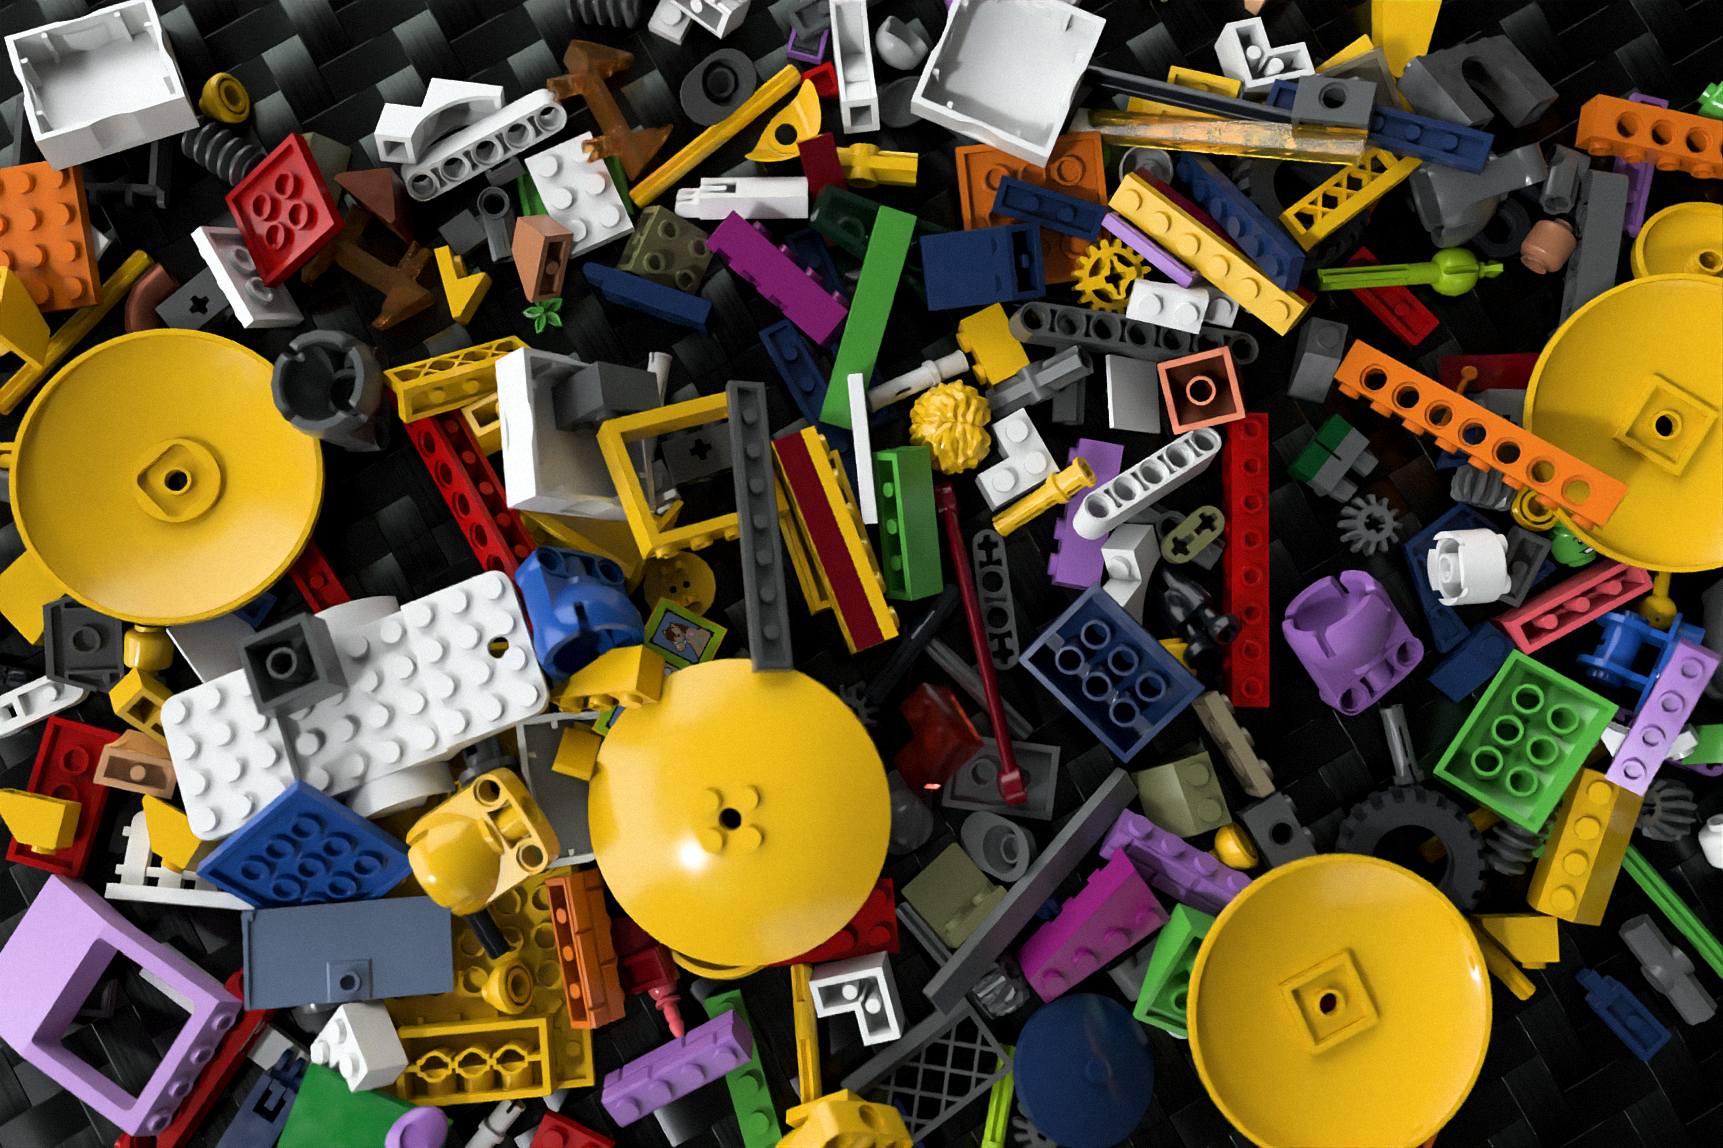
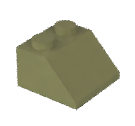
M1196 751L1130 774L1133 784L1139 792L1137 796L1144 816L1151 823L1169 833L1185 838L1233 823L1208 751Z

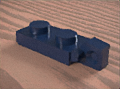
M1584 966L1574 976L1584 989L1589 992L1584 997L1587 1003L1590 1004L1589 1007L1641 1061L1647 1063L1672 1038V1035L1621 982L1614 980L1610 975H1606L1602 979L1595 970H1589Z

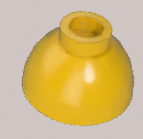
M218 73L207 81L203 88L202 98L199 100V107L204 115L220 122L231 124L247 119L250 112V102L246 90L238 80L227 73Z
M1525 487L1522 492L1517 491L1515 500L1512 501L1510 512L1515 522L1526 530L1537 532L1545 531L1555 526L1559 519L1548 507L1535 500L1539 494Z
M1235 822L1221 826L1214 838L1213 848L1208 851L1216 860L1234 870L1251 869L1257 866L1259 861L1257 850L1251 839Z
M515 959L508 960L497 966L490 974L488 981L484 982L482 986L484 1000L487 1003H491L498 1010L509 1014L524 1012L529 1007L534 992L533 979L529 970L522 962Z

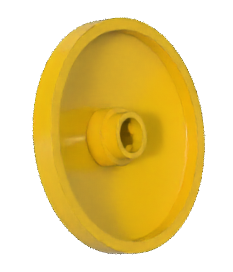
M1687 202L1672 205L1653 215L1640 230L1631 249L1630 262L1634 279L1665 273L1705 274L1723 278V205L1708 202Z

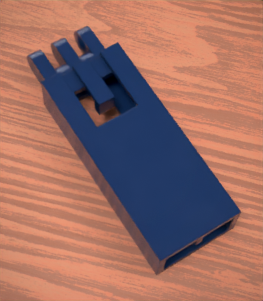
M593 262L584 264L583 272L592 285L600 287L607 300L709 334L716 314L712 302L611 267L608 268Z
M287 1048L274 1067L271 1066L262 1073L215 1148H275L305 1075L302 1076L299 1073L307 1060L300 1056L290 1068L287 1064L292 1059L294 1052ZM281 1098L286 1100L274 1122L267 1119L268 1114H260L264 1106L273 1111L278 1106Z

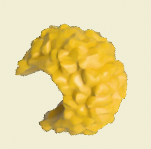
M962 380L950 382L948 385L940 382L936 388H930L927 393L925 392L915 400V406L910 410L911 423H913L909 428V432L912 435L910 438L911 445L929 446L931 468L942 472L943 475H951L955 472L960 474L964 472V469L977 468L990 451L991 437L983 428L991 420V409L987 407L989 400L980 397L976 388L964 386Z

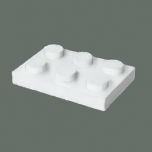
M590 131L524 159L549 216L573 233L569 260L635 231Z
M199 226L191 234L201 256L206 260L217 279L218 286L225 293L235 311L237 319L244 328L296 327L304 320L284 283L276 289L264 286L239 228Z

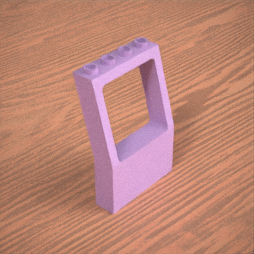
M52 874L0 953V1036L22 1057L131 1136L160 1135L170 1124L175 1110L183 1098L191 1091L193 1082L204 1065L214 1055L216 1046L225 1032L234 1024L236 1015L244 1004L240 999L131 924L80 878L76 879L65 875ZM117 950H120L167 983L195 1005L192 1016L138 1100L61 1044L62 1035Z

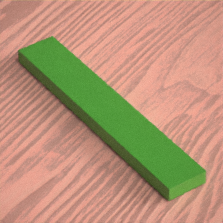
M883 205L879 207L819 421L853 430L847 376L856 373L863 374L866 396L917 216Z

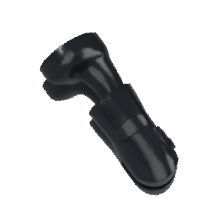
M1166 562L1158 572L1169 585V590L1151 578L1147 585L1146 595L1158 610L1157 613L1160 620L1171 634L1185 636L1189 645L1183 653V661L1190 669H1197L1210 663L1221 654V649L1217 644L1227 646L1237 638L1242 629V623L1232 613L1218 614L1213 609L1214 599L1198 582L1191 580L1177 566ZM1198 617L1208 627V633L1214 641L1207 637L1196 625Z

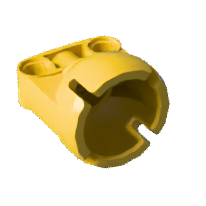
M498 767L478 777L474 782L422 816L407 834V844L412 846L409 850L408 858L419 883L436 903L442 907L452 906V913L459 916L482 911L550 866L558 859L561 852L559 840L549 821L519 778L510 769L505 767ZM491 780L499 785L500 796L492 792L490 788ZM533 845L542 850L543 860L538 859L533 854Z
M828 1100L816 1105L809 1112L807 1122L787 1133L774 1148H912L913 1140L896 1107L851 1100Z

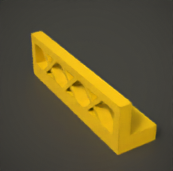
M1373 147L1284 211L1278 218L1305 251L1308 252L1402 182L1423 161L1406 156L1398 162L1390 151ZM1374 156L1386 167L1387 171L1383 174L1371 171V159ZM1347 176L1362 179V189L1360 191L1347 189ZM1322 194L1338 197V204L1334 210L1322 207ZM1301 212L1313 215V226L1308 231L1294 216L1296 213Z
M513 335L382 371L383 381L397 394L399 417L405 423H409L470 405L497 392L495 361L512 353L505 351L512 349L516 351L521 347H530ZM405 379H412V380L405 381V382H402V381H401V380H405Z

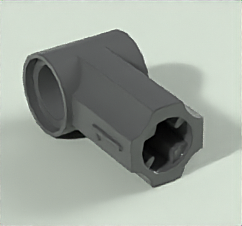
M1556 143L1551 147L1544 159L1549 178L1544 180L1539 200L1543 205V211L1552 215L1568 213L1573 208L1579 183L1584 178L1591 162L1590 156Z
M498 187L486 188L479 194L477 207L483 217L492 261L494 264L515 262L511 251L517 222L515 204L503 189ZM494 201H505L504 209L500 213H489L490 205Z
M1160 932L1136 951H1129L1120 956L1107 969L1109 975L1131 1002L1139 997Z

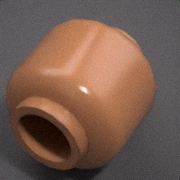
M1556 218L1554 221L1540 220L1522 242L1520 252L1523 255L1521 257L1523 264L1539 274L1560 270L1577 247V240L1572 234L1574 231L1573 227L1559 218Z

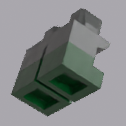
M1336 413L1326 419L1285 472L1294 479H1301L1312 487L1319 497L1328 494L1333 499L1344 503L1351 498L1358 488L1357 485L1344 476L1347 470L1351 467L1362 477H1365L1373 470L1379 460L1366 448L1370 441Z

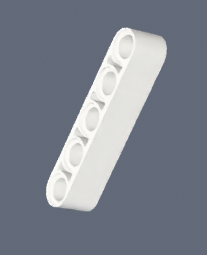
M548 89L536 90L432 145L423 152L417 165L403 163L401 167V175L409 195L418 201L431 200L559 132L567 121L564 107L554 92ZM546 107H554L549 115H540ZM514 124H522L518 131L508 132ZM482 141H491L489 146L484 149L476 148ZM450 158H459L458 162L454 165H444ZM427 175L424 181L413 182L416 176Z
M1210 427L1189 431L1089 493L1073 519V527L1076 533L1086 539L1094 540L1100 538L1202 473L1210 465L1221 448L1222 441L1218 432Z

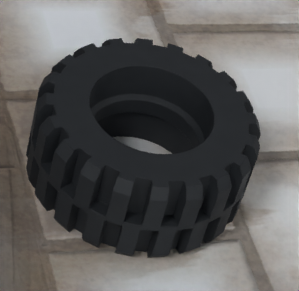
M1280 131L1275 135L1266 136L1256 146H1253L1227 178L1305 255L1300 276L1304 277L1306 274H1317L1318 269L1329 267L1360 238L1363 233V227L1368 222L1369 210L1365 208L1306 252L1278 218L1286 210L1281 206L1276 197L1274 184L1289 187L1304 198L1352 163L1354 159L1352 157L1348 159L1342 153L1344 149L1337 143L1334 145L1328 143L1327 137H1313L1310 135L1292 134L1291 131ZM1347 176V189L1360 191L1362 189V179ZM1322 194V207L1334 210L1338 204V197ZM1299 221L1306 231L1313 226V224Z
M1399 785L1389 786L1387 791L1378 793L1377 790L1367 795L1368 799L1362 804L1357 802L1350 809V816L1347 820L1343 819L1339 827V838L1335 842L1336 854H1357L1373 857L1377 842L1390 830L1404 825L1422 826L1439 837L1446 851L1447 862L1445 870L1433 886L1446 896L1460 914L1467 908L1471 911L1479 902L1476 895L1478 891H1484L1487 883L1484 877L1485 870L1489 869L1488 857L1484 851L1486 845L1482 835L1475 827L1476 825L1454 801L1452 802L1435 790L1432 792L1425 790L1422 786L1410 785V788H1401Z

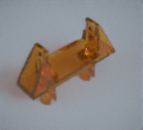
M576 39L571 40L563 59L570 74L549 78L547 80L548 92L556 91L553 98L555 102L577 94L583 95L605 134L582 141V153L591 152L587 162L592 164L598 160L616 155L630 181H634L667 140L674 127L672 124H669L660 129L654 127L632 132L602 79L611 76L615 71L627 70L634 58L633 54L596 43Z
M353 203L343 219L345 227L302 265L301 281L313 288V284L319 275L324 273L333 261H336L340 267L388 296L382 305L381 313L375 322L373 321L372 323L374 327L382 332L427 309L438 301L428 290L418 285V282L415 280L433 253L426 247L422 248L413 240L397 267L392 266L391 268L360 249L355 242L373 216L365 209L361 210Z

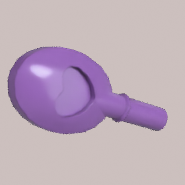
M431 1105L418 1106L409 1110L390 1129L385 1141V1148H440L448 1132V1120L445 1113L436 1106Z

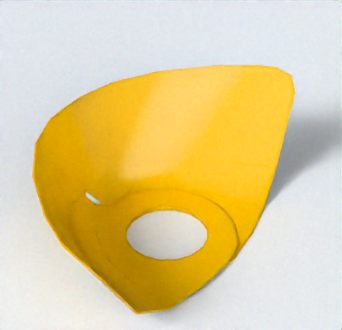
M809 79L804 81L798 95L770 121L754 150L745 155V158L753 161L773 162L800 157L796 141L816 136L820 130V103L812 81ZM782 124L794 126L797 130L796 141L790 145L780 144L775 138L776 129Z

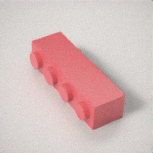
M1607 557L1521 604L1520 608L1513 607L1491 619V622L1495 628L1517 645L1515 647L1516 650L1528 655L1655 586L1647 570L1632 567Z

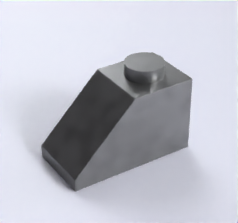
M1312 317L1301 327L1287 396L1317 403L1324 402L1334 378L1333 376L1341 361L1348 325Z

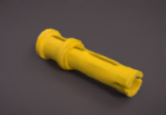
M1080 456L1073 459V464L1059 474H1050L1045 481L1046 484L1025 496L1005 511L995 515L992 521H994L993 525L1001 536L1006 537L1057 503L1066 504L1071 501L1072 495L1086 486L1089 488L1095 486L1097 478L1088 462Z

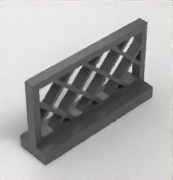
M964 995L947 1016L935 1010L902 1035L901 1038L894 1041L846 1077L840 1085L843 1089H848L861 1098L873 1087L889 1090L887 1101L889 1106L892 1103L893 1091L915 1094L913 1115H901L903 1121L911 1122L910 1136L914 1145L1013 1070V1062ZM968 1016L971 1017L979 1028L977 1044L954 1040L956 1025ZM952 1029L950 1039L940 1038ZM982 1034L991 1046L981 1045ZM933 1042L949 1044L947 1066L924 1063L926 1048ZM954 1045L976 1049L973 1071L951 1067ZM980 1050L996 1052L1005 1065L993 1074L977 1072ZM922 1051L920 1062L911 1061L913 1057ZM903 1065L919 1067L916 1089L895 1086L896 1070ZM923 1068L946 1072L943 1094L920 1090ZM956 1073L972 1076L970 1092L963 1097L948 1095L949 1074ZM891 1075L890 1085L880 1083ZM976 1077L986 1078L975 1087ZM920 1095L942 1099L940 1114L934 1119L917 1117ZM946 1100L956 1101L944 1110ZM915 1123L926 1124L914 1133Z

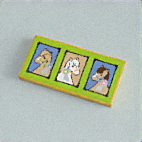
M660 596L644 627V647L665 658L664 678L686 667L712 661L728 629ZM612 706L611 711H601L591 730L606 737L610 728L627 707Z

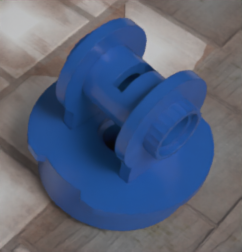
M1616 608L1613 612H1606L1594 619L1596 623L1605 628L1600 638L1604 645H1597L1593 656L1579 654L1575 663L1587 671L1585 676L1598 684L1618 690L1621 689L1622 685L1642 691L1633 715L1638 716L1680 639L1684 637L1700 645L1706 630L1681 621L1683 613L1677 612L1667 634L1648 626L1650 621L1647 618L1628 610ZM1642 642L1661 648L1648 678L1630 671Z

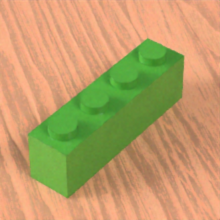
M901 446L872 452L886 597L889 599L914 601L943 592L929 446Z

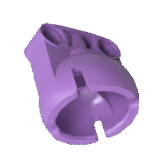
M1348 570L1341 573L1340 582L1348 589V594L1343 591L1337 580L1332 576L1316 581L1303 590L1289 604L1285 612V621L1282 622L1284 638L1319 688L1321 700L1349 716L1357 715L1380 699L1404 679L1418 665L1424 655L1422 642L1412 635L1384 587L1367 572Z

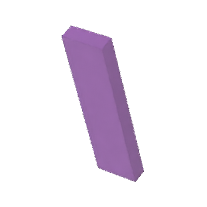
M1635 92L1629 96V101L1667 109L1669 103L1667 100ZM1652 135L1653 140L1658 144L1656 138ZM1616 156L1613 173L1626 174L1629 178L1622 235L1635 238L1642 227L1655 165L1645 162L1637 164L1627 163L1622 160V157Z

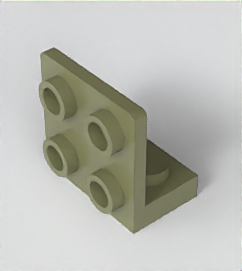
M661 205L644 207L634 227L635 231L632 232L616 269L694 296L714 254L705 245L711 235Z
M955 842L943 850L901 890L904 897L948 947L958 948L1008 893L1002 885L994 886Z

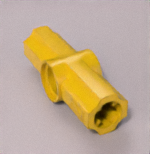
M866 143L853 144L849 148L836 147L844 179L848 185L862 189L874 188L878 184L916 187L918 153L881 151L878 146Z

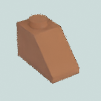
M547 214L517 217L511 251L527 300L531 303L560 298L573 233Z

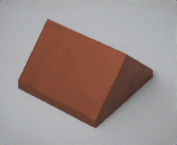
M391 167L337 174L334 180L356 203L408 244L413 242L414 229L410 195L406 185Z
M1230 345L1157 364L1174 435L1247 417L1244 378Z

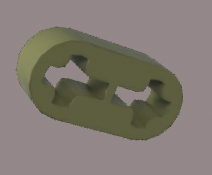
M1202 506L1189 514L1163 538L1160 548L1164 559L1169 563L1182 564L1194 558L1223 531L1225 520L1221 511L1213 506ZM1200 515L1203 517L1212 516L1214 519L1210 524L1213 528L1212 531L1206 529L1199 534L1194 531L1202 522L1199 517ZM1188 536L1191 541L1183 548L1186 552L1185 556L1182 553L1174 555L1171 551L1174 547L1172 539L1179 541Z

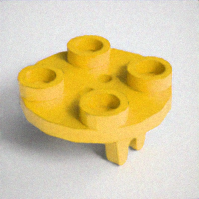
M679 551L678 554L668 559L662 557L655 560L646 573L643 585L645 600L652 611L660 596H663L700 616L704 615L713 605L717 589L714 573L707 562L694 553ZM686 581L690 582V586L688 588L684 587V583ZM671 587H676L675 593L670 592Z

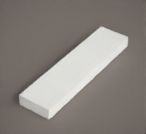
M862 373L849 374L847 378L862 522L864 524L878 523L864 377Z

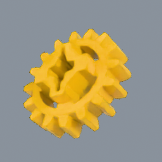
M1104 239L1098 241V250L1092 245L1085 248L1088 258L1083 256L1077 257L1075 261L1081 266V270L1071 272V276L1078 278L1079 284L1071 288L1072 291H1081L1083 294L1077 301L1079 305L1089 302V309L1091 310L1101 309V311L1111 313L1113 310V313L1124 314V307L1126 309L1128 307L1135 279L1146 280L1144 279V274L1151 271V267H1142L1140 262L1144 257L1140 254L1134 256L1132 254L1134 249L1129 245L1121 248V239L1113 240L1111 247H1109L1107 240ZM1117 256L1124 259L1130 267L1127 268L1119 263ZM1098 259L1096 262L1098 268L1093 277L1089 278L1090 269ZM1116 274L1117 281L1106 284L1105 276ZM1133 280L1132 289L1126 297L1125 289L1129 282ZM1092 290L1103 294L1106 302L1097 298Z

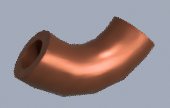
M162 261L153 265L133 285L125 304V330L127 334L151 329H165L163 318L155 308L183 286L175 274Z

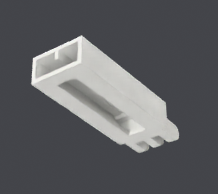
M806 177L701 178L700 188H682L677 192L674 211L681 218L700 217V220L726 219L732 210L744 219L808 218L809 187Z

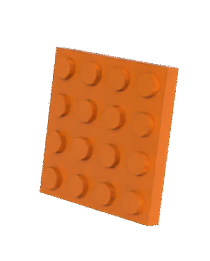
M1100 130L1058 135L1045 168L987 144L955 148L964 231L1024 223L990 212L1002 175L1107 207L1104 218L1108 213ZM1101 225L1095 244L1039 227L1045 285L1079 281L1078 278L1071 276V272L1081 270V266L1075 260L1080 256L1088 258L1085 248L1090 245L1098 250V241L1106 239L1109 247H1111L1110 231ZM1098 259L1090 269L1089 278L1093 277L1098 268L1096 263ZM1114 274V275L1105 276V278H1107V277H1114L1115 274Z
M47 161L0 169V266L8 267L19 276L41 314L104 305L81 164L53 172Z

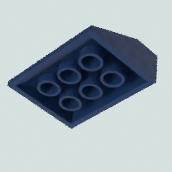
M1096 581L1067 607L1018 658L1022 665L1125 764L1205 689V686Z

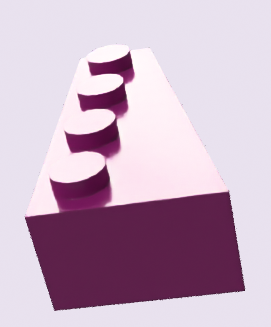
M732 210L706 241L705 245L714 253L726 259L734 271L749 283H753L758 292L776 307H780L790 320L820 346L828 350L845 330L850 312L848 308L852 304L837 290L829 294L822 287L825 280L811 267H808L806 271L802 270L795 263L799 257L784 243L779 248L769 240L773 234L758 220L752 225Z
M1120 846L1110 855L1112 857L1111 862L1102 871L1097 868L1087 879L1089 884L1076 898L1070 896L1062 905V912L1054 921L1047 920L1015 953L1028 982L1046 1004L1171 920Z

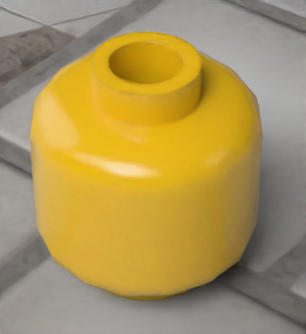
M134 623V627L124 633V664L132 669L137 666L151 677L158 676L160 670L169 668L174 662L175 643L166 632V626Z

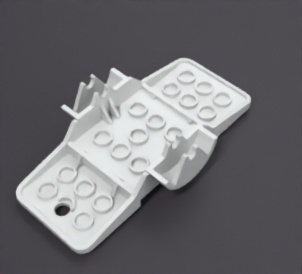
M489 571L402 605L400 608L395 596H377L346 602L315 614L314 616L326 621L349 687L346 691L282 719H276L258 714L242 668L170 697L162 706L161 722L190 828L199 839L213 841L233 835L299 778L339 803L346 801L347 808L367 820L402 815L404 810L413 807H423L429 795L456 790L448 766V760H451L463 748L540 715L549 704L550 694L542 667L534 650V643L515 585L511 578L503 572ZM498 637H505L509 642V649L502 658H494L490 653V645Z

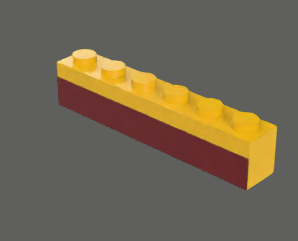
M1145 167L1127 174L1108 203L1109 206L1191 268L1200 271L1203 277L1281 336L1287 334L1299 323L1318 297L1300 283L1296 290L1283 292L1212 217Z
M811 426L773 440L771 443L773 461L851 655L898 636L899 634L896 629L900 627L898 616L892 606L887 607L882 595L886 592L885 584L880 573H874L868 560L872 558V554L867 540L864 537L859 538L854 525L858 523L857 515L850 502L845 503L840 491L844 489L843 480L838 469H832L827 458V455H830V449L823 434L818 435L815 426Z

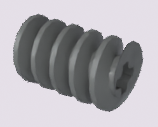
M565 0L569 19L573 23H578L581 16H583L586 24H592L597 17L599 25L606 26L611 18L613 26L620 27L625 19L627 27L634 29L642 8V0Z
M207 115L196 116L200 127L184 131L181 148L183 154L190 159H195V162L202 167H206L211 173L218 174L223 181L230 182V185L234 188L267 157L263 152L257 154L254 146H245V141L242 138H233V133L228 129L222 130L221 125L216 121L210 122V118Z
M1551 812L1545 823L1555 824L1558 818ZM1500 817L1507 824V827L1503 828L1494 825L1492 830L1500 838L1499 840L1486 838L1484 842L1492 851L1491 853L1485 852L1491 867L1506 875L1515 877V874H1523L1526 870L1522 861H1532L1534 855L1530 849H1539L1542 845L1537 836L1547 837L1550 831L1543 824L1538 834L1535 835Z

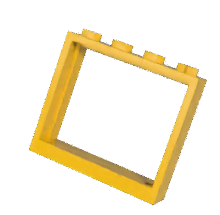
M726 392L604 421L596 435L643 560L657 556V559L662 557L668 559L678 554V550L690 546L692 550H700L711 545L714 539L725 537L727 541L740 538L737 512L659 534L625 447L626 443L728 418ZM774 471L780 524V519L790 508Z

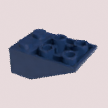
M1039 221L920 237L928 311L1046 296Z

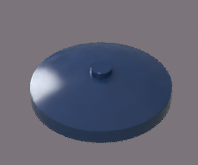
M1069 993L1056 997L1048 1004H1043L1024 1025L1014 1053V1085L1019 1103L1031 1124L1050 1141L1067 1148H1107L1127 1137L1143 1118L1153 1091V1056L1142 1027L1124 1006L1100 994Z

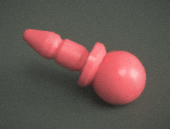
M677 981L648 990L650 996L657 1001L655 1004L656 1009H664L666 1020L669 1022V1028L676 1038L682 1035L685 1036L684 1022L676 1005L681 1001L680 995L676 994Z

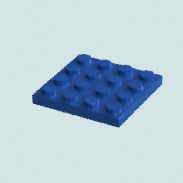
M299 778L198 864L196 875L261 910L378 900L412 873L413 869L408 858L410 846Z

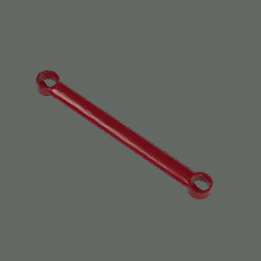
M952 480L933 485L934 497L938 510L935 508V512L945 522L1003 768L1000 770L997 778L998 791L1002 799L1009 805L1028 802L1026 782L1020 765H1017L958 517L960 515V505ZM1001 781H1002V786H1003L1004 794L1002 793V791H1001V789H1000V782H1001Z

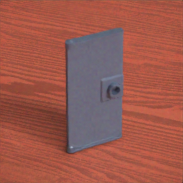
M430 895L243 910L241 919L244 950L245 1011L454 992L452 906L442 907Z

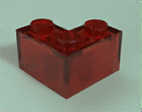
M922 683L899 706L916 735L892 758L909 789L936 791L985 745L948 687Z

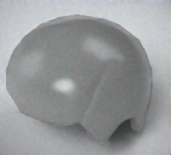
M889 16L876 33L875 44L880 57L888 65L897 69L908 70L916 68L928 52V47L921 38L894 16Z
M1136 144L1124 154L1119 165V179L1121 183L1127 174L1145 167L1170 186L1174 176L1173 163L1170 155L1157 144Z

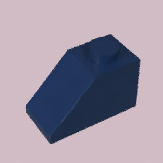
M1489 622L1472 624L1468 628L1471 634L1450 650L1427 679L1455 703L1461 701L1491 677L1517 646Z

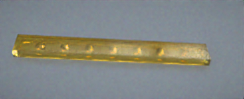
M1079 107L1068 129V134L1100 130L1101 144L1355 166L1361 165L1369 137V130Z

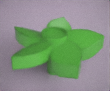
M562 298L534 302L537 307H529L522 312L527 317L536 319L535 330L538 335L546 329L548 323L555 327L564 326L562 319L556 314L563 307L564 299Z

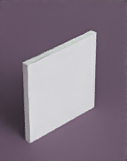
M1110 354L1105 355L1106 391L1108 392L1107 408L1109 409L1110 428L1155 434L1161 433L1156 362Z
M231 612L207 621L186 625H172L166 629L170 638L203 684L242 669L235 643L256 634L250 624Z

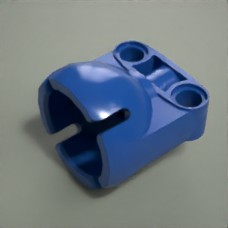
M539 546L515 571V581L522 589L533 626V642L537 659L541 667L551 678L562 682L593 662V656L596 654L602 656L615 648L644 646L645 628L640 612L628 598L623 583L625 576L622 568L613 560L592 553L562 547Z

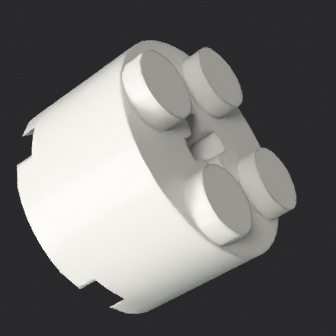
M1482 528L1442 531L1435 535L1433 540L1439 541L1436 549H1429L1427 559L1428 577L1432 590H1440L1443 599L1438 600L1443 605L1452 606L1494 602L1501 594H1507L1510 591L1511 579L1506 572L1505 558L1508 544L1503 534H1495L1490 529Z

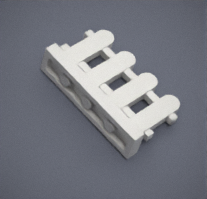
M144 811L138 812L133 817L131 827L124 826L122 835L129 837L124 865L117 864L115 874L122 875L120 884L107 883L104 898L119 901L241 911L246 909L258 910L228 892H221V888L196 875V872L183 870L181 874H178L162 865L161 868L150 867L153 852L151 850ZM230 836L218 840L210 853H212ZM148 877L159 878L157 887L147 886ZM185 880H195V889H184Z

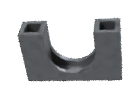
M1504 34L1492 38L1484 37L1470 44L1462 43L1448 50L1440 49L1426 56L1418 55L1405 65L1403 76L1395 84V87L1420 116L1482 131L1495 115L1469 86L1477 89L1489 98L1514 128L1536 122L1559 96Z

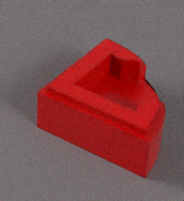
M831 61L800 74L801 84L803 85L806 79L812 81L819 98L827 100L840 99L837 73Z

